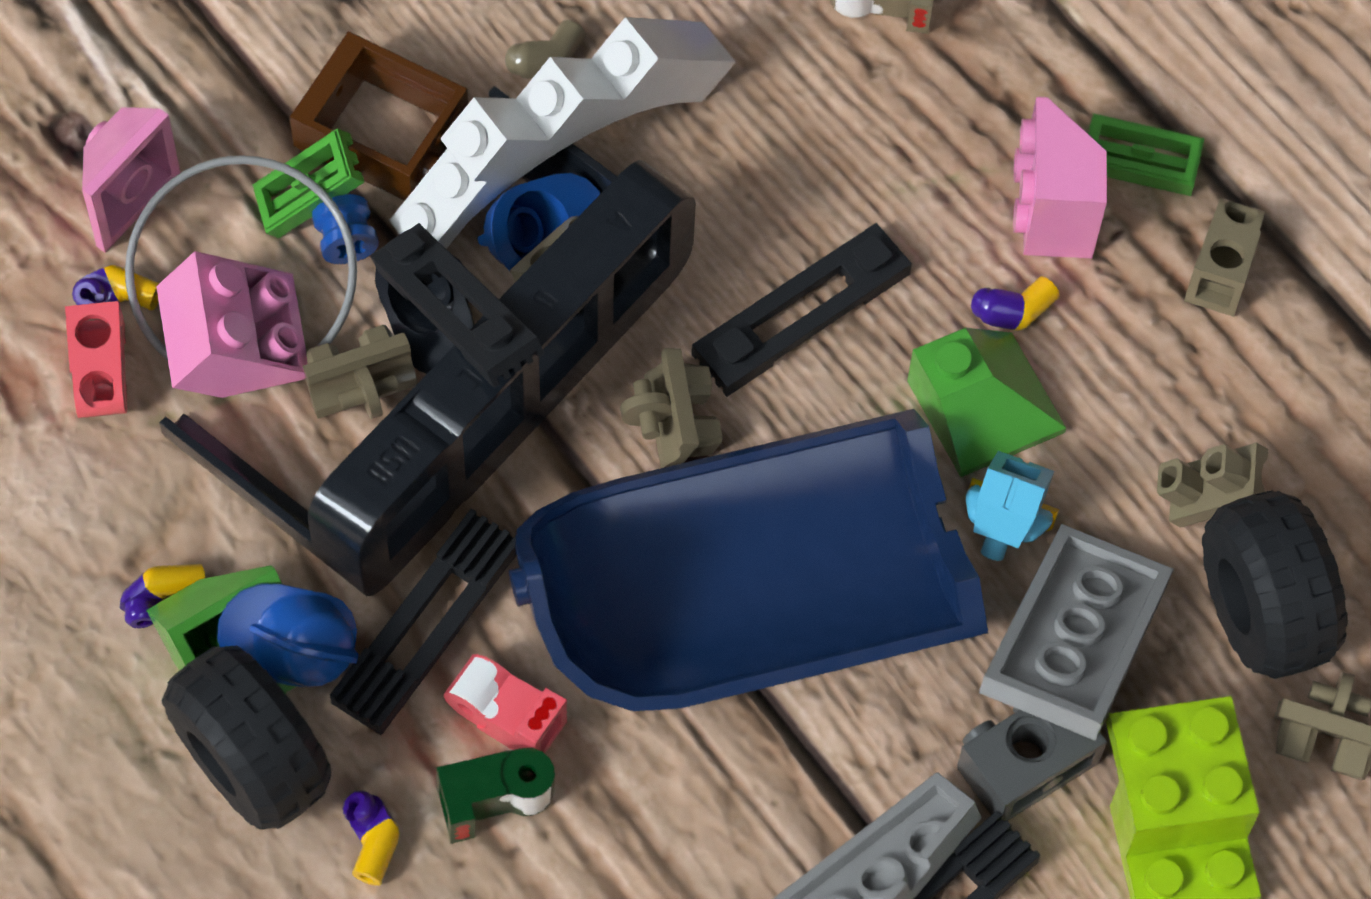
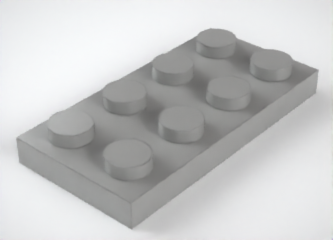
M1061 524L984 675L979 693L1096 741L1166 591L1174 569Z

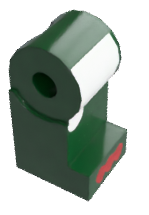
M520 748L436 767V788L451 844L475 838V821L510 812L520 816H534L543 812L550 805L554 795L555 770L551 759L540 750Z

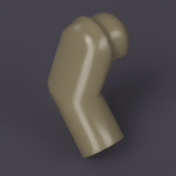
M563 20L550 41H527L522 44L512 45L505 55L506 67L513 74L531 79L549 57L572 58L586 37V33L577 23Z

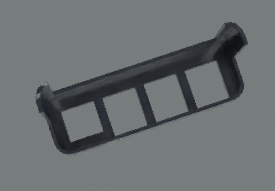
M495 86L489 91V98H510ZM574 144L562 149L521 177L526 182L553 174L573 173L588 179L600 191V195L499 299L538 337L545 354L541 357H538L535 353L531 354L532 363L528 365L524 360L521 361L522 370L516 372L513 368L509 369L511 377L505 380L502 376H499L497 379L500 385L494 388L464 358L462 352L454 345L328 476L313 497L308 511L184 413L175 423L165 416L159 422L161 432L164 437L366 597L373 596L384 589L448 522L457 508L485 483L678 277L691 255L694 244L695 199L643 160L630 164L616 176ZM483 315L470 330H474L488 319Z

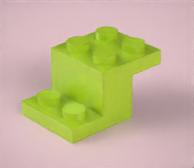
M1232 696L1109 713L1106 724L1119 777V783L1112 798L1110 810L1130 899H1261L1247 839L1260 812Z

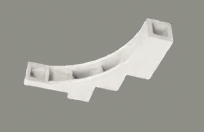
M625 17L591 59L549 57L517 98L473 97L441 137V141L447 147L445 152L389 221L399 234L420 223L447 249L465 225L486 205L514 182L551 156L590 133L633 114L675 103L703 102L736 61L704 22Z

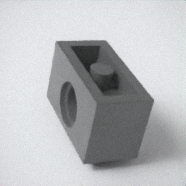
M1014 707V714L997 725L992 720L985 721L972 729L962 740L964 745L960 752L957 769L988 812L992 815L998 811L1002 815L1001 819L1005 822L1099 764L1107 743L1102 734L1099 732L1095 741ZM1021 741L1031 742L1039 747L1043 755L1033 759L1025 758L1014 750L1013 745Z

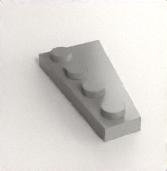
M936 772L773 899H914L981 819L976 802Z

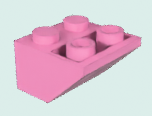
M1036 97L1032 119H1022L1020 148L1015 150L1014 182L1020 183L1019 198L1015 199L1013 231L1014 233H1023V255L1093 258L1107 204V151L1048 97Z
M194 251L156 286L172 388L223 398L305 379L303 365L307 364L306 347L292 273Z

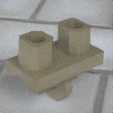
M381 325L365 330L362 336L358 338L360 347L343 353H339L337 347L329 343L308 349L306 353L307 364L303 365V370L317 418L319 419L364 404L370 419L383 416L379 398L415 387L418 381L411 360L410 344L405 333L393 335L387 326Z
M664 348L661 352L662 363L647 371L644 379L633 383L635 395L626 399L620 406L621 417L624 423L632 426H641L644 439H656L661 468L684 463L688 457L711 455L722 443L723 439L719 419L715 416H694L692 404H704L711 396L712 380L709 367L684 363L681 349Z
M1257 442L1236 449L1222 444L1209 448L1202 458L1186 464L1176 458L1161 463L1158 470L1157 493L1162 498L1170 501L1169 522L1182 528L1210 520L1217 508L1240 498L1265 492L1261 473L1263 464L1268 459V449Z
M1342 671L1336 687L1313 681L1308 698L1330 705L1328 712L1288 699L1279 701L1274 719L1281 720L1277 734L1276 753L1308 763L1318 732L1340 739L1331 771L1359 780H1365L1371 769V725L1343 717L1345 710L1368 717L1371 709V698L1351 693L1355 676Z

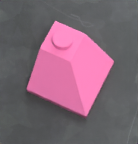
M121 107L108 122H100L91 131L83 148L82 191L96 246L105 253L139 218L147 203L158 190L173 177L180 174L169 114L160 108Z

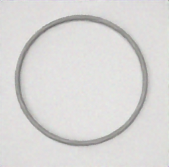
M244 155L227 156L208 160L184 170L162 186L150 199L141 212L129 240L126 253L125 280L129 303L140 329L147 340L165 359L168 360L166 347L151 330L137 299L134 283V262L138 240L150 214L172 189L200 172L226 165H258L283 172L309 187L319 196L334 216L346 246L348 283L340 313L332 328L317 346L333 342L347 319L353 303L357 281V257L354 241L343 214L333 199L314 180L301 171L272 159Z

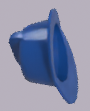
M573 173L553 174L516 185L502 193L500 198L488 210L483 226L484 233L477 237L478 244L488 247L495 259L510 270L563 222L572 216L581 215L600 195V191L588 179Z
M259 583L241 590L227 603L218 621L217 640L219 646H238L242 648L243 651L247 654L249 653L257 660L276 683L297 687L323 686L337 679L347 669L349 663H356L358 659V653L355 650L357 627L353 613L341 599L326 593L279 583Z

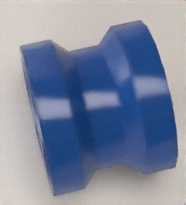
M353 194L332 197L350 229L357 261L367 258L375 252L379 245L375 229L369 226L367 222L370 218V208L367 200L362 196ZM322 202L312 212L314 227L323 234V239L320 242L322 256L326 262L332 264H348L346 246L341 230L328 207Z

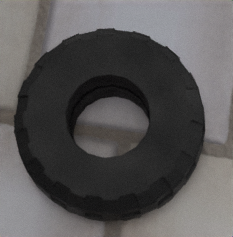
M1273 490L1243 497L1217 508L1204 527L1205 533L1202 535L1203 564L1211 599H1213L1217 611L1216 614L1231 647L1238 654L1241 662L1247 668L1252 669V672L1266 675L1273 679L1298 674L1330 662V659L1335 656L1336 652L1345 642L1348 613L1346 612L1344 587L1341 583L1334 554H1332L1327 542L1328 539L1322 527L1319 526L1314 518V514L1308 506L1302 504L1299 498L1280 491L1273 492Z
M214 646L185 665L169 679L162 698V705L175 732L210 782L233 809L251 826H255L259 830L280 829L308 810L326 794L325 791L332 776L331 765L326 758V753L313 734L312 729L287 694L283 692L272 676L249 653L247 654L238 646Z

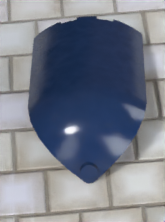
M915 409L626 476L572 492L536 510L517 529L515 549L520 568L509 570L516 604L518 607L530 605L535 623L554 666L588 697L632 712L682 709L988 634L980 577L965 553L957 529L946 532L942 517H939L936 505L946 503L947 499L938 471L930 427Z

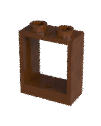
M348 31L289 117L293 146L304 151L334 131L332 127L363 81L438 116V119L407 166L353 139V144L348 146L350 151L356 153L359 161L354 166V170L362 172L365 182L405 201L447 149L441 141V137L468 105V89ZM333 156L332 158H330L329 160H327L326 162H327V163H330L331 161H333V160H334V156Z

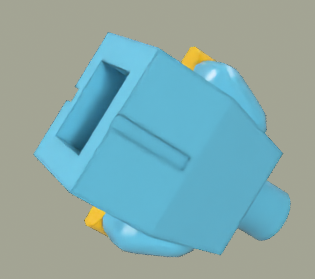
M998 451L987 469L984 481L976 478L971 479L965 497L967 514L970 521L974 524L973 532L985 536L981 549L983 556L991 560L1002 561L1008 545L1019 548L1022 542H1033L1045 531L1053 529L1059 509L1043 502L1055 471L1031 462L1025 463L1023 459Z

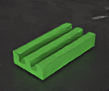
M1093 113L1088 135L1107 151L1108 178L1191 196L1204 138ZM1099 135L1135 144L1131 147L1100 140ZM1154 148L1188 155V159L1155 152Z
M338 128L284 163L310 177L331 198L348 194L365 183L362 172L354 170V166L359 161L356 153L348 149V146L353 144L351 134ZM334 156L333 161L312 175L307 174ZM277 170L272 171L252 185L265 232L277 238L282 237L311 218L313 210L323 202L309 187ZM291 185L292 188H290L274 200H271V197H273L274 195H276L277 193Z

